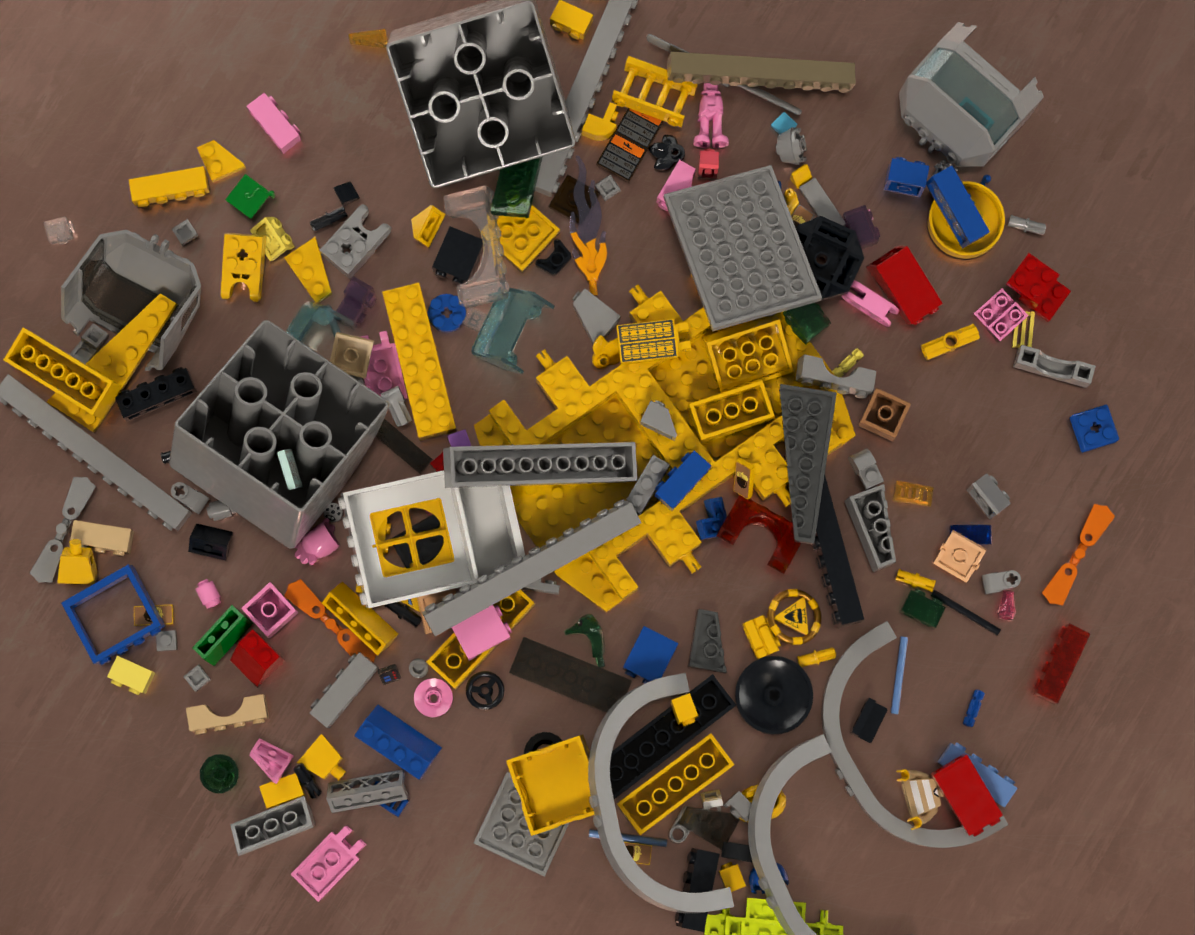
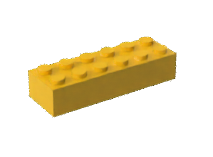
M24 327L3 359L100 419H103L122 387Z
M519 590L493 604V606L498 605L503 614L500 617L503 624L507 622L512 630L535 606V603L522 590ZM453 633L426 663L456 690L496 646L469 661L455 633Z
M710 733L619 801L617 806L640 836L735 764L712 733Z

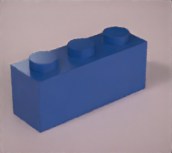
M695 450L691 454L687 452L681 459L683 463L679 468L675 466L668 473L669 479L666 482L661 481L655 488L657 491L655 497L671 511L676 508L711 469V465Z

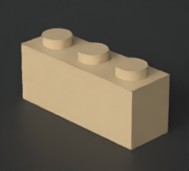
M74 520L70 540L79 539L81 540L82 547L94 548V552L105 553L108 550L113 551V555L124 556L125 553H131L134 531L128 528Z

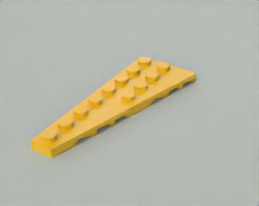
M160 293L94 355L86 365L121 385L122 387L117 394L119 396V393L126 386L178 304ZM56 392L48 399L47 403L95 433L116 399L112 402L103 419L93 416Z

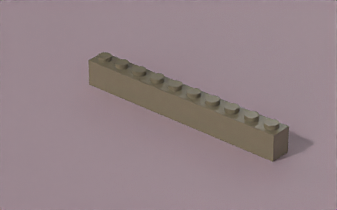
M671 52L667 59L668 80L675 83L687 81L693 84H701L704 82L712 85L729 84L730 86L747 85L748 87L766 86V88H802L806 91L820 89L824 92L839 90L841 93L851 91L856 84L855 63L685 52Z

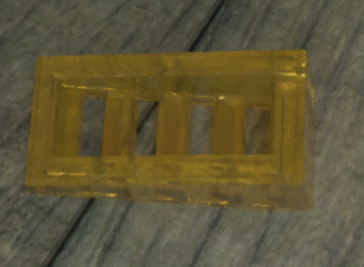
M386 29L351 33L348 35L350 44L386 48L388 43Z
M896 481L893 501L931 507L934 487ZM901 488H905L904 497H901ZM909 489H912L911 498H908ZM916 490H920L919 500L915 499ZM924 491H927L926 501H922Z

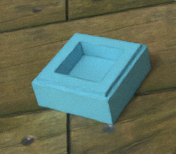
M783 112L771 124V127L780 135L792 127L795 129L798 124Z

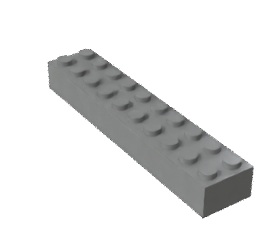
M635 442L461 446L443 449L445 488L637 481Z

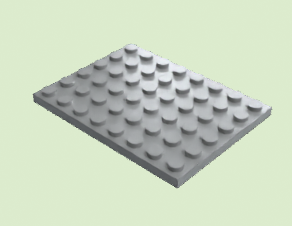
M772 165L664 194V201L712 332L822 300L820 290Z

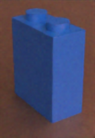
M643 626L623 666V669L626 670L625 674L634 679L636 676L642 678V683L644 684L662 678L679 643Z

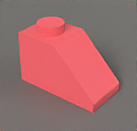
M714 149L700 151L698 178L717 179L719 152H715Z

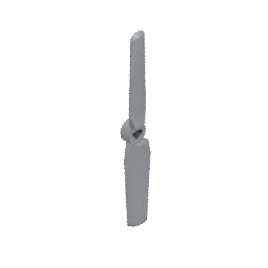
M648 34L646 37L648 42L669 53H690L652 34ZM721 84L725 87H729V84ZM738 85V87L794 114L800 115L802 113L801 109L758 87Z

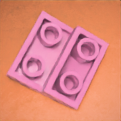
M1003 288L973 313L999 341L1029 316Z

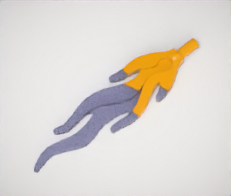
M577 155L579 176L574 187L573 196L578 208L579 225L577 230L575 227V214L571 212L569 228L571 238L582 254V257L575 249L572 250V256L577 267L585 275L587 282L589 281L590 293L597 296L596 281L607 257L606 232L603 231L601 233L599 251L597 252L595 241L601 224V207L595 194L594 180L591 181L588 189L591 209H589L586 203L584 187L587 172L585 164Z

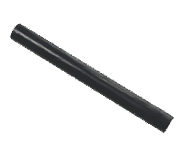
M933 590L931 597L998 636L1001 631L1000 628L940 592Z

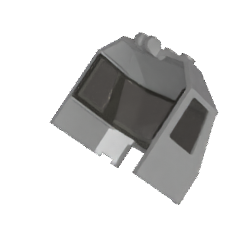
M128 230L100 234L61 286V319L66 324L70 323L75 328L73 332L77 336H79L89 321L118 334L160 293L178 305L149 348V351L155 354L145 367V371H150L152 368L162 370L176 351L200 307L201 283L195 265L190 260L168 250L170 244L168 240L165 239L161 243V247L158 246L159 236L156 234L152 236L150 241Z

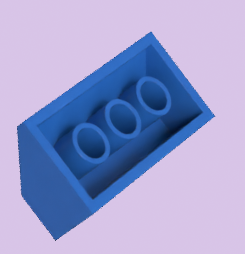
M380 705L374 708L354 735L419 780L422 779L442 747Z

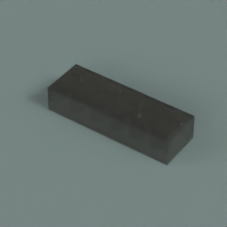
M523 637L509 671V674L604 713H607L621 697L628 693L632 683L630 679L526 637Z

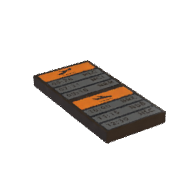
M628 108L596 165L630 182L664 121Z

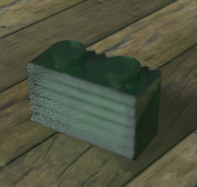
M915 589V591L910 590L899 612L935 629L946 608L942 606L943 602L936 598L928 599L925 597L926 594L918 589Z

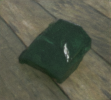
M817 302L783 312L786 323L791 326L792 331L805 344H808L817 334L831 325L829 318L824 314Z

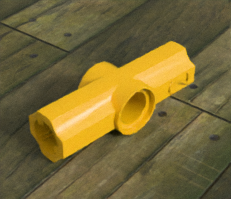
M974 323L954 332H948L942 337L922 344V353L928 361L947 352H953L959 347L979 340V332ZM947 338L953 339L954 342H955V345H954V346H949V345H947L946 339H947Z

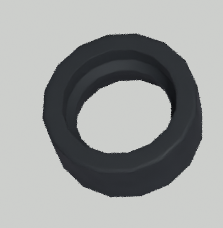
M723 842L721 857L752 862L749 845Z

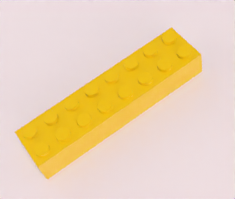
M415 283L382 291L419 440L423 441L457 432L420 284Z

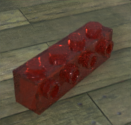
M1070 623L1065 627H1061L1057 635L1060 637L1057 644H1053L1049 652L1052 656L1049 662L1045 661L1041 669L1044 673L1041 679L1038 678L1033 686V689H1035L1034 695L1054 705L1059 703L1090 636V633Z

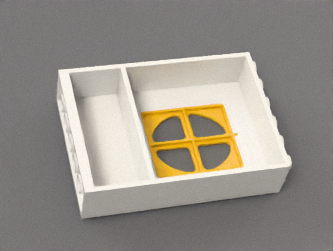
M443 470L344 492L338 498L340 510L344 509L345 517H342L345 529L348 528L350 535L346 536L348 547L353 548L354 555H351L353 567L357 566L358 574H355L356 583L362 589V593L359 594L360 601L366 608L460 588L467 584L473 585L479 577L483 575L489 576L495 573L494 570L499 566L504 565L506 567L512 563L511 560L514 558L525 556L510 486L445 488ZM419 508L432 513L439 520L440 527L414 533L409 509ZM396 511H400L406 534L402 537L380 541L378 539L380 526L388 516ZM437 535L443 536V546L438 555L429 563L422 565L419 561L416 541ZM407 543L410 548L413 566L411 568H402L391 564L383 557L381 553L382 548Z

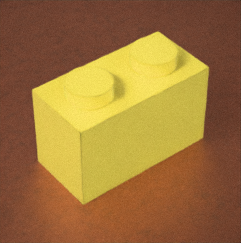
M117 656L107 677L112 679V684L122 687L124 684L130 687L128 691L139 695L140 692L146 694L155 672Z

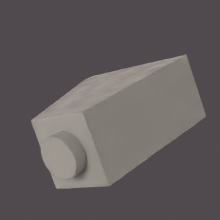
M585 288L582 292L578 291L572 299L574 301L573 308L592 344H594L599 335L606 338L620 321L621 316Z

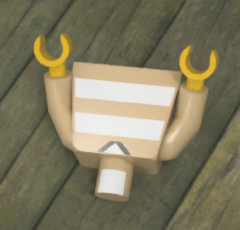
M897 770L896 772H900L902 775L901 779H897V781L902 784L910 816L907 822L912 821L914 823V827L911 830L920 828L921 825L929 822L936 815L938 807L941 806L940 797L944 796L935 781L928 774L917 770Z

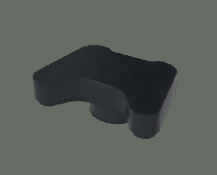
M560 239L554 240L555 249L547 259H537L535 262L536 267L552 276H556L571 260V253Z

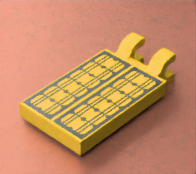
M674 319L616 325L621 364L678 358V352L691 351L690 341L679 342V333L689 332L688 322L674 324Z

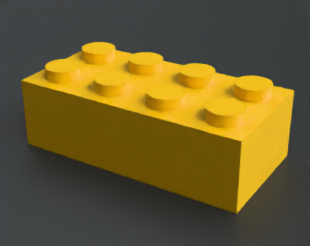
M762 380L690 403L688 406L701 443L772 421L775 417Z

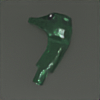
M586 614L572 627L565 630V635H586L591 641L593 658H596L598 668L605 667L603 658L605 644L602 628L592 614Z

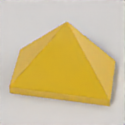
M430 205L413 217L411 221L414 239L429 247L446 214Z

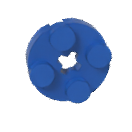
M452 294L439 295L431 301L428 308L429 321L441 332L449 333L456 331L466 319L465 305L458 296ZM447 308L449 309V311H452V314L449 315V318H446L445 315H442V312H444Z

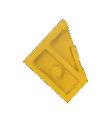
M215 140L197 147L212 182L246 168L243 162Z

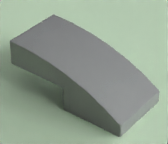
M93 323L82 335L81 341L70 355L86 364L99 351L107 339L108 333Z

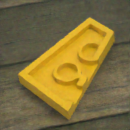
M316 237L284 257L316 305L332 295Z

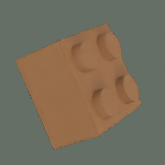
M876 388L858 426L893 442L911 403Z

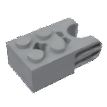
M364 204L360 205L320 249L321 255L349 279L357 273L391 233V227L384 223L372 231L366 230L363 227V222L369 214L368 207ZM350 248V250H351L350 253H348V252H345V253H344V250H345V249Z

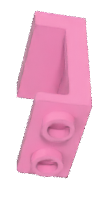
M491 605L452 627L469 661L503 641L511 639L509 634L512 631L507 622L503 624L500 617L503 614L498 605L495 607Z

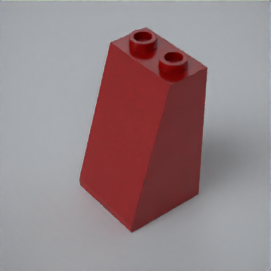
M896 246L866 266L890 302L900 310L899 314L906 324H919L924 320L923 317L925 315L935 313L939 310L938 306L943 304L908 246Z
M967 754L960 755L930 774L968 836L973 835L975 837L984 831L983 828L988 824L994 826L1001 821L1000 817L1003 814Z

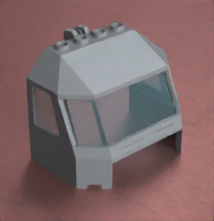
M960 22L938 42L906 79L899 92L901 117L907 125L912 126L918 131V134L922 137L919 141L921 146L927 141L931 143L928 148L930 154L936 149L942 152L949 162L954 163L958 167H984L1029 119L1044 96L1041 90H1037L1036 84L1038 82L1036 77L1020 91L968 46L964 40L977 26L965 27L964 23Z

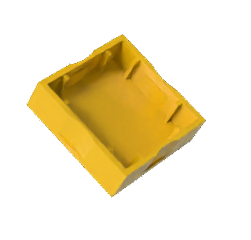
M584 734L506 760L514 786L521 798L522 810L531 836L594 815V810L589 802V797L591 796L588 781L590 752Z

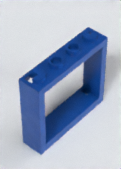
M129 564L61 603L93 664H101V666L109 663L114 655L120 656L128 652V647L142 644L145 642L144 638L149 635L152 637L158 635L162 631L161 629L166 626L135 567ZM129 577L153 623L98 654L74 608Z

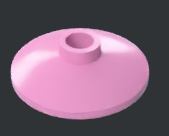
M437 678L424 680L415 690V706L425 716L439 717L445 714L452 705L453 694L451 688L443 680ZM431 695H437V701L432 702L430 700Z

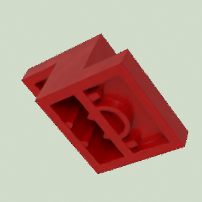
M1030 253L1027 254L1006 283L1007 286L1021 295L1018 299L1020 303L1047 322L1051 320L1071 292V290L1057 281L1060 274Z

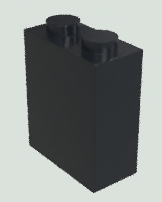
M449 226L432 266L433 272L440 278L445 279V277L453 279L452 282L457 285H468L485 247V240Z

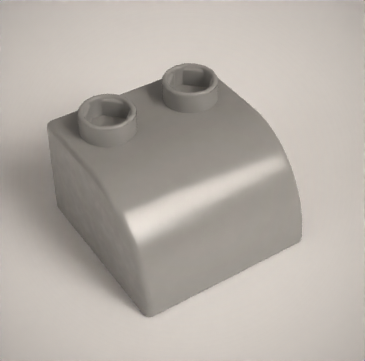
M491 0L395 29L391 32L386 50L431 187L439 188L574 147L575 137L536 0Z
M264 320L176 420L169 464L175 471L281 544L292 549L321 516L360 464L382 425L389 403L271 321ZM292 449L303 487L292 490L288 489L277 454L279 451Z

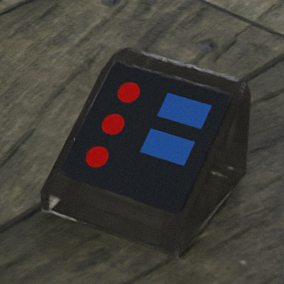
M396 664L378 669L383 685L401 679Z

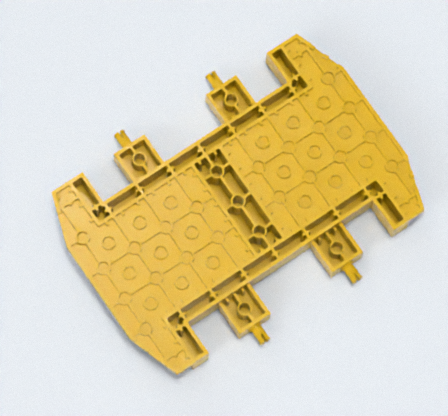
M638 284L635 286V289L632 288L629 291L639 304L629 314L633 323L674 319V324L688 322L689 332L679 333V342L690 341L691 351L678 352V358L621 364L589 386L568 356L554 363L546 349L541 351V354L539 352L535 356L545 368L544 372L536 377V382L556 410L526 430L506 401L502 400L488 410L489 415L474 424L480 446L635 442L637 481L653 455L670 464L668 471L662 479L664 482L669 479L668 473L675 466L679 468L683 463L681 459L687 452L691 454L695 450L711 465V469L673 511L655 497L657 492L655 491L642 514L638 516L641 521L639 525L554 571L558 578L580 592L606 613L638 591L637 584L618 557L646 537L649 538L669 567L679 560H683L691 574L695 573L696 569L699 570L702 567L692 554L693 550L699 547L702 542L681 513L733 477L738 459L742 458L755 466L753 488L763 501L772 494H777L785 507L791 504L790 492L786 488V484L789 483L787 463L775 448V446L784 441L780 384L822 390L819 386H804L801 382L795 381L799 358L804 354L818 358L822 357L788 311L776 313V316L781 322L794 372L763 382L775 416L772 421L704 443L699 441L688 406L690 403L720 394L702 337L734 326L712 332L704 307L683 321L662 291L648 298ZM823 360L826 369L834 375V373H832L831 369L828 367L826 362ZM832 389L823 390L837 393L828 455L856 436L843 394H839L837 390ZM657 400L666 405L665 408L669 410L677 433L675 441L640 425V421L650 401L655 402ZM637 481L510 486L518 522L534 545L540 548L546 545L545 542L550 538L556 537L557 539L563 535L565 530L577 528L583 520L597 517V513L601 510L613 508L614 504L624 499L626 501Z

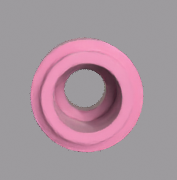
M206 579L197 584L198 588L195 590L203 606L210 609L221 603L219 599L221 597L213 581L209 582Z

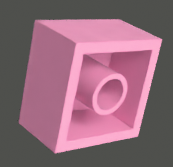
M271 582L241 608L269 639L299 613Z

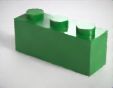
M231 605L192 648L205 661L215 666L252 626L253 622L242 611Z

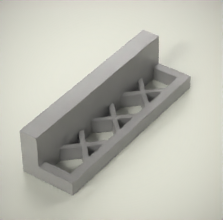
M402 769L328 783L326 800L331 812L335 813L407 800L408 793L404 785L405 772ZM399 777V781L389 782L393 778ZM375 781H380L377 785H371ZM355 785H361L358 788L352 789ZM342 788L339 792H333V789Z

